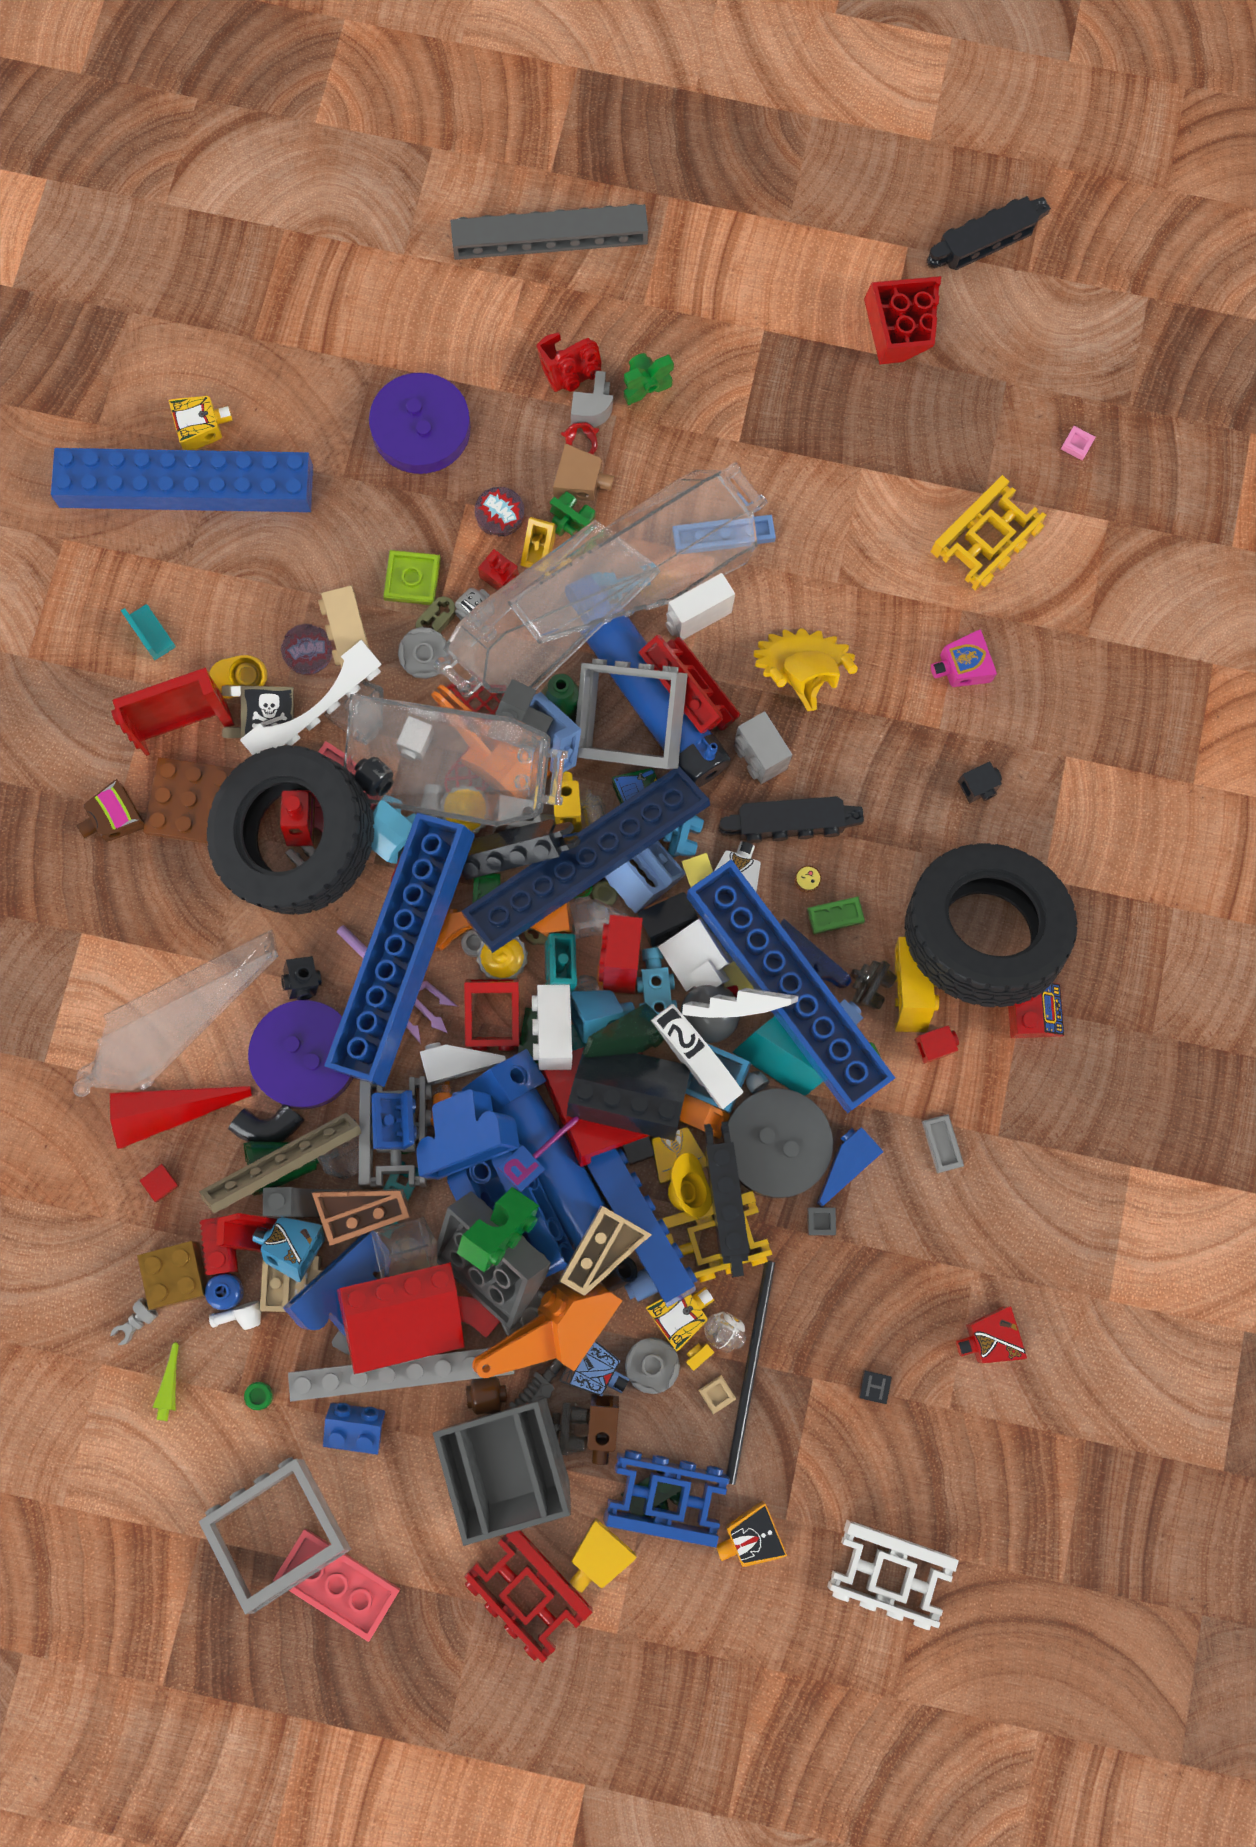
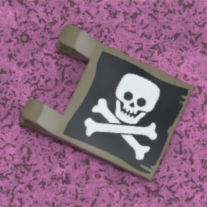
M222 686L223 696H241V727H224L222 729L223 738H242L261 722L265 726H272L294 719V687Z

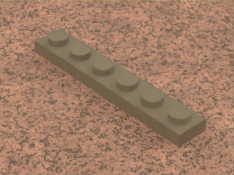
M344 1113L199 1191L201 1198L213 1213L225 1209L236 1201L251 1195L258 1189L271 1182H275L282 1176L360 1135V1127L347 1113Z

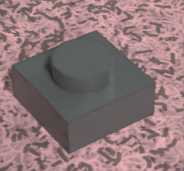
M807 1208L808 1235L835 1236L836 1208Z

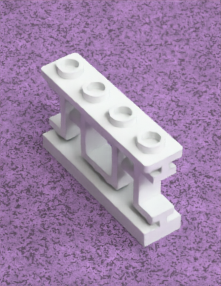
M846 1520L845 1534L842 1537L841 1543L854 1548L846 1575L832 1570V1577L827 1585L833 1591L832 1596L849 1602V1598L859 1600V1606L872 1611H876L877 1607L887 1610V1616L903 1621L905 1616L913 1619L915 1626L930 1630L931 1626L939 1628V1618L942 1616L943 1610L930 1604L937 1578H941L951 1582L953 1578L952 1573L953 1571L956 1572L959 1560L942 1552ZM855 1536L889 1548V1552L877 1549L874 1562H867L860 1559L864 1545L853 1541V1538ZM909 1555L941 1566L943 1570L939 1571L931 1568L927 1582L916 1579L914 1575L918 1564L908 1560L907 1557ZM883 1559L907 1567L900 1594L876 1586ZM856 1570L869 1574L866 1589L876 1593V1596L874 1597L840 1585V1582L852 1585ZM910 1589L923 1593L920 1608L930 1612V1615L928 1616L894 1604V1601L906 1604Z

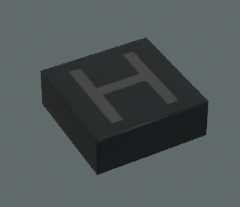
M863 1370L858 1398L887 1404L892 1377Z

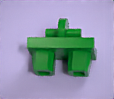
M567 491L558 499L553 497L550 501V505H552L550 513L554 515L551 522L557 525L555 533L559 536H562L565 532L574 535L575 531H578L587 537L591 532L595 510L588 505H584L579 513L572 508L577 503V499Z

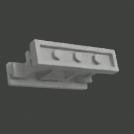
M420 1076V1078L409 1077V1090H412V1098L416 1099V1088H420L419 1122H416V1114H413V1122L417 1128L416 1140L412 1146L405 1150L376 1149L377 1153H390V1166H376V1177H373L371 1095L374 1094V1089H377V1093L400 1094L406 1090L384 1091L382 1086L360 1080L359 1127L361 1134L359 1135L358 1185L362 1190L373 1189V1187L383 1188V1174H409L410 1187H427V1180H432L416 1176L415 1165H401V1152H416V1141L420 1142L422 1138L427 1137V1126H432L430 1123L432 1110H427V1100H432V1083L428 1084L425 1076Z

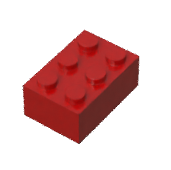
M610 915L609 924L604 923L598 982H603V990L628 994L635 993L643 918Z

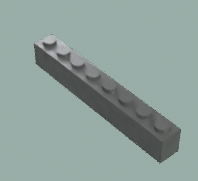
M629 204L617 207L605 206L592 209L580 208L579 210L566 211L559 209L554 212L534 211L528 214L510 213L503 216L485 215L477 218L460 217L450 220L454 260L648 244L645 204Z

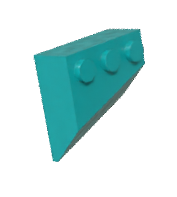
M775 1016L732 1051L733 1054L750 1061L752 1066L768 1074L789 1090L804 1096L823 1082Z

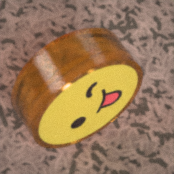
M809 865L801 867L795 875V885L804 893L814 892L821 883L819 870Z

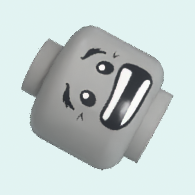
M469 588L456 600L455 614L465 625L478 626L492 613L493 608L490 603L492 598L484 589Z

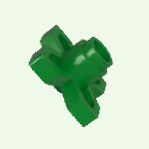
M641 353L629 361V372L624 374V382L627 386L624 390V398L628 405L642 400L647 393L661 392L672 387L673 379L670 372L674 369V363L669 354L653 362L651 357Z

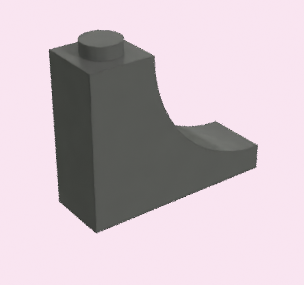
M263 1188V1216L274 1219L281 1217L290 1219L320 1218L312 1195L313 1192L355 1189Z

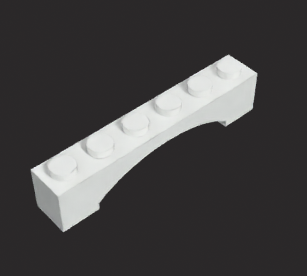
M362 640L341 656L344 663L337 680L329 692L314 707L301 716L285 723L265 726L261 722L240 739L252 755L258 754L262 750L272 747L277 748L285 744L292 746L301 738L298 733L305 727L310 731L321 722L318 717L326 711L328 714H331L341 705L338 702L339 699L345 694L350 698L361 689L358 684L366 678L368 681H371L381 672L378 669L382 665L381 662Z

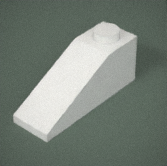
M440 1042L426 1045L425 1050L420 1051L428 1084L432 1083V1085L489 1070L506 1060L503 1055L451 1045L441 1046Z

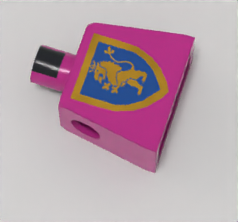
M981 629L946 645L940 654L942 661L931 664L933 677L936 679L947 676L952 687L990 683L997 675Z

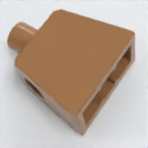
M565 444L553 485L554 497L559 498L567 491L577 500L593 501L597 488L612 490L615 476L602 473V459L600 457Z

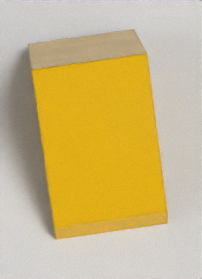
M532 517L529 518L520 566L545 572L556 539L554 523Z

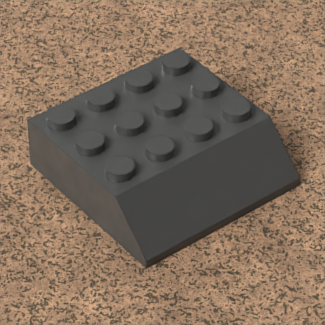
M546 1397L433 1432L463 1546L571 1515L570 1481Z

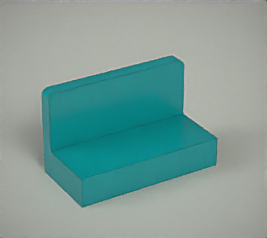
M147 604L131 614L125 608L120 610L154 661L176 648Z

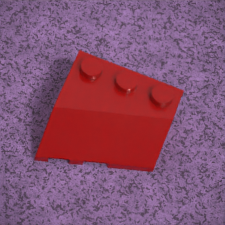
M942 276L871 283L864 302L879 365L904 362L935 345L936 315Z

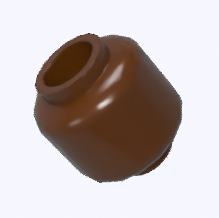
M496 1376L473 1379L471 1385L466 1386L468 1409L472 1408L476 1415L492 1414L500 1411L502 1402H507L506 1385H500V1381Z

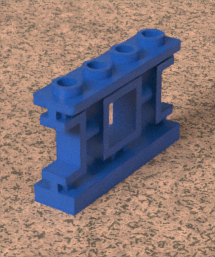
M626 1449L625 1453H617V1464L615 1465V1472L617 1474L627 1475L623 1499L619 1501L608 1498V1507L605 1509L603 1521L607 1527L717 1548L719 1538L717 1531L720 1523L716 1519L707 1518L712 1492L726 1495V1486L729 1484L730 1478L719 1467L707 1466V1470L696 1468L697 1464L680 1460V1464L670 1463L669 1458L653 1455L652 1459L642 1457L641 1452ZM626 1465L662 1471V1473L651 1472L648 1487L636 1485L634 1483L637 1471L635 1468L626 1467ZM681 1475L717 1482V1484L705 1482L702 1498L691 1496L689 1493L692 1482L687 1478H682ZM657 1482L682 1486L677 1512L653 1507ZM631 1497L645 1498L644 1514L653 1516V1518L620 1512L617 1509L629 1512ZM686 1508L700 1509L697 1520L698 1524L708 1528L672 1522V1520L684 1522Z

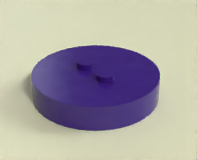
M410 373L393 379L378 392L369 413V426L377 451L390 465L408 473L427 474L446 468L459 458L469 441L471 425L466 400L455 385L434 374Z
M311 1000L291 1001L274 1008L266 1014L256 1026L248 1049L250 1071L259 1088L276 1102L295 1109L321 1107L338 1098L347 1089L354 1077L338 1073L324 1065L342 1016L328 1005Z

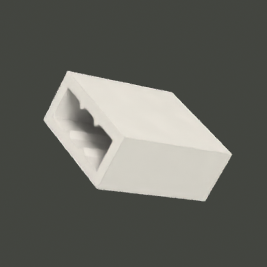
M720 573L669 602L668 613H666L667 622L665 624L672 636L676 635V637H681L684 640L732 613L735 592L724 575Z

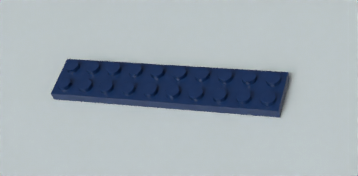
M678 765V769L671 770L577 833L576 836L578 835L581 841L578 847L561 852L560 857L529 865L462 910V914L493 953L709 807L710 800Z

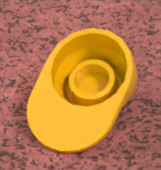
M240 655L220 660L212 666L209 672L221 693L222 686L225 685L264 686L267 680V669L264 663L252 655ZM223 696V697H224V698H235V697H240V696Z

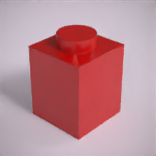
M949 1025L919 1035L914 1039L924 1064L958 1051L959 1040L954 1030H950Z

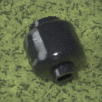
M378 757L363 758L356 764L354 778L368 795L383 796L393 786V771Z

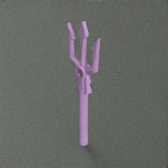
M342 925L336 933L364 959L367 947L348 928ZM428 981L422 982L420 990L424 988L429 990L440 999L439 1004L459 1007ZM416 999L414 1006L431 1021V1027L447 1033L442 1018L435 1017ZM408 1021L406 1028L421 1044L418 1025L413 1026Z

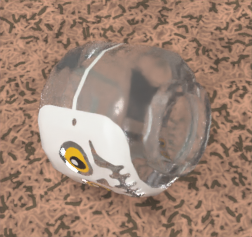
M725 1311L717 1314L714 1313L705 1323V1338L715 1348L724 1353H730L743 1346L746 1340L745 1325L730 1313Z

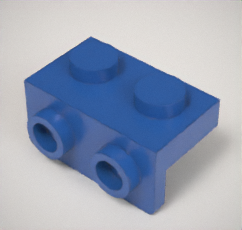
M406 1090L401 1094H372L373 1149L405 1150L412 1146L417 1137V1128L413 1122L416 1102L412 1098V1090Z
M331 1403L325 1418L323 1447L378 1455L385 1410L374 1407L352 1406L347 1403Z

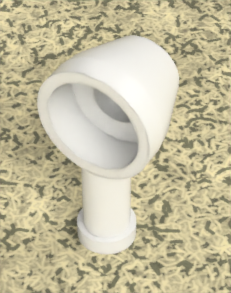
M253 1301L232 1310L217 1314L212 1313L209 1315L210 1325L214 1328L219 1324L237 1320L243 1330L254 1328L261 1324L260 1302Z

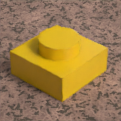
M698 1343L686 1353L689 1358L685 1362L694 1371L714 1351L708 1344L705 1343L701 1346Z

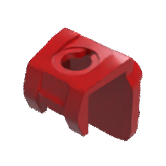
M558 332L545 336L536 345L542 370L554 392H558L561 389L568 390L569 392L575 391L581 382L587 379L595 380L596 371H602L599 347L590 338H585L564 350L556 351L555 344L561 341Z

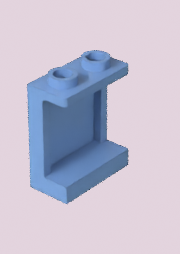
M542 692L534 695L530 707L553 718L541 745L552 754L550 771L555 776H558L576 766L581 728L554 703L548 700Z

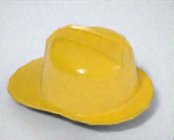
M686 1152L680 1154L674 1161L671 1182L668 1187V1196L672 1205L678 1210L685 1211L691 1217L698 1218L704 1216L710 1210L712 1203L711 1193L698 1158Z

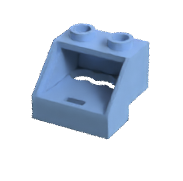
M657 841L632 858L638 864V867L645 872L647 878L654 883L655 887L650 886L645 878L639 874L637 868L629 861L605 876L609 885L623 898L626 905L634 913H637L646 906L651 905L676 885L686 873L662 844Z

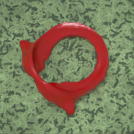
M587 422L573 423L566 431L561 432V435L565 437L566 444L572 446L577 429L582 428L592 444V448L588 453L594 454L598 446L596 433L599 432L598 428H594Z

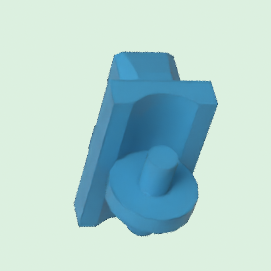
M695 815L664 836L663 841L670 842L668 853L673 858L679 855L691 857L696 854L697 842L687 838L689 832L695 834L701 832L704 820Z

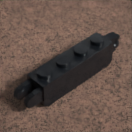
M1028 196L1019 200L1014 199L998 210L992 209L981 218H973L957 229L951 228L942 235L941 242L930 249V254L927 258L928 266L935 269L948 264L950 269L958 270L1032 235L1037 221L1048 215L1051 208L1044 197L1030 201Z
M838 796L744 803L740 807L738 815H726V817L721 818L718 829L723 836L739 835L740 841L746 840L748 843H759L762 839L772 838L773 841H785L788 837L798 836V839H810L814 835L824 834V837H836L843 833L845 828L863 824L864 816L861 806L844 805L843 800Z
M553 819L475 838L462 874L466 880L557 858L560 857L561 852L578 847L581 841L578 835L563 838V835H567L574 830L573 824L571 822L556 824Z
M721 1122L720 1129L723 1136V1143L714 1144L713 1128L711 1124H704L706 1138L705 1158L720 1258L722 1257L723 1264L730 1263L732 1278L744 1276L742 1261H748V1254L750 1252L734 1142H731L728 1122Z

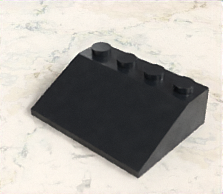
M587 1042L585 1043L568 1100L567 1116L573 1118L577 1116L582 1120L675 1141L690 1070L682 1063Z

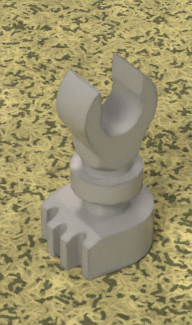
M140 1298L134 1303L133 1311L136 1314H132L128 1318L129 1321L124 1325L116 1326L111 1331V1336H115L120 1330L124 1331L125 1338L118 1345L129 1343L136 1329L140 1330L144 1326L143 1322L150 1324L158 1316L156 1310H148L146 1299Z

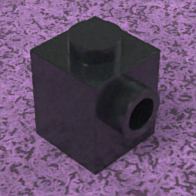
M987 762L962 774L958 783L970 804L980 798L986 801L996 796V791L1002 785V777L996 767L993 768L991 762Z

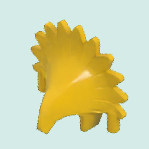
M800 628L795 635L784 629L782 637L769 634L768 641H759L758 648L760 650H754L753 656L758 658L755 666L765 669L763 676L771 677L778 687H783L788 682L796 691L807 712L817 710L816 696L825 681L832 688L837 687L840 677L839 666L843 665L849 674H854L858 670V667L853 662L855 655L846 653L849 650V645L836 644V636L823 639L822 631H816L809 635L805 629Z

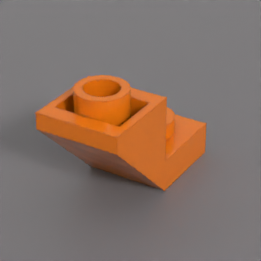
M685 1093L679 1121L705 1132L704 1124H711L713 1137L720 1139L721 1122H727L730 1114Z

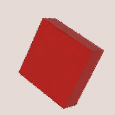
M164 1164L159 1165L139 1180L156 1203L179 1187Z

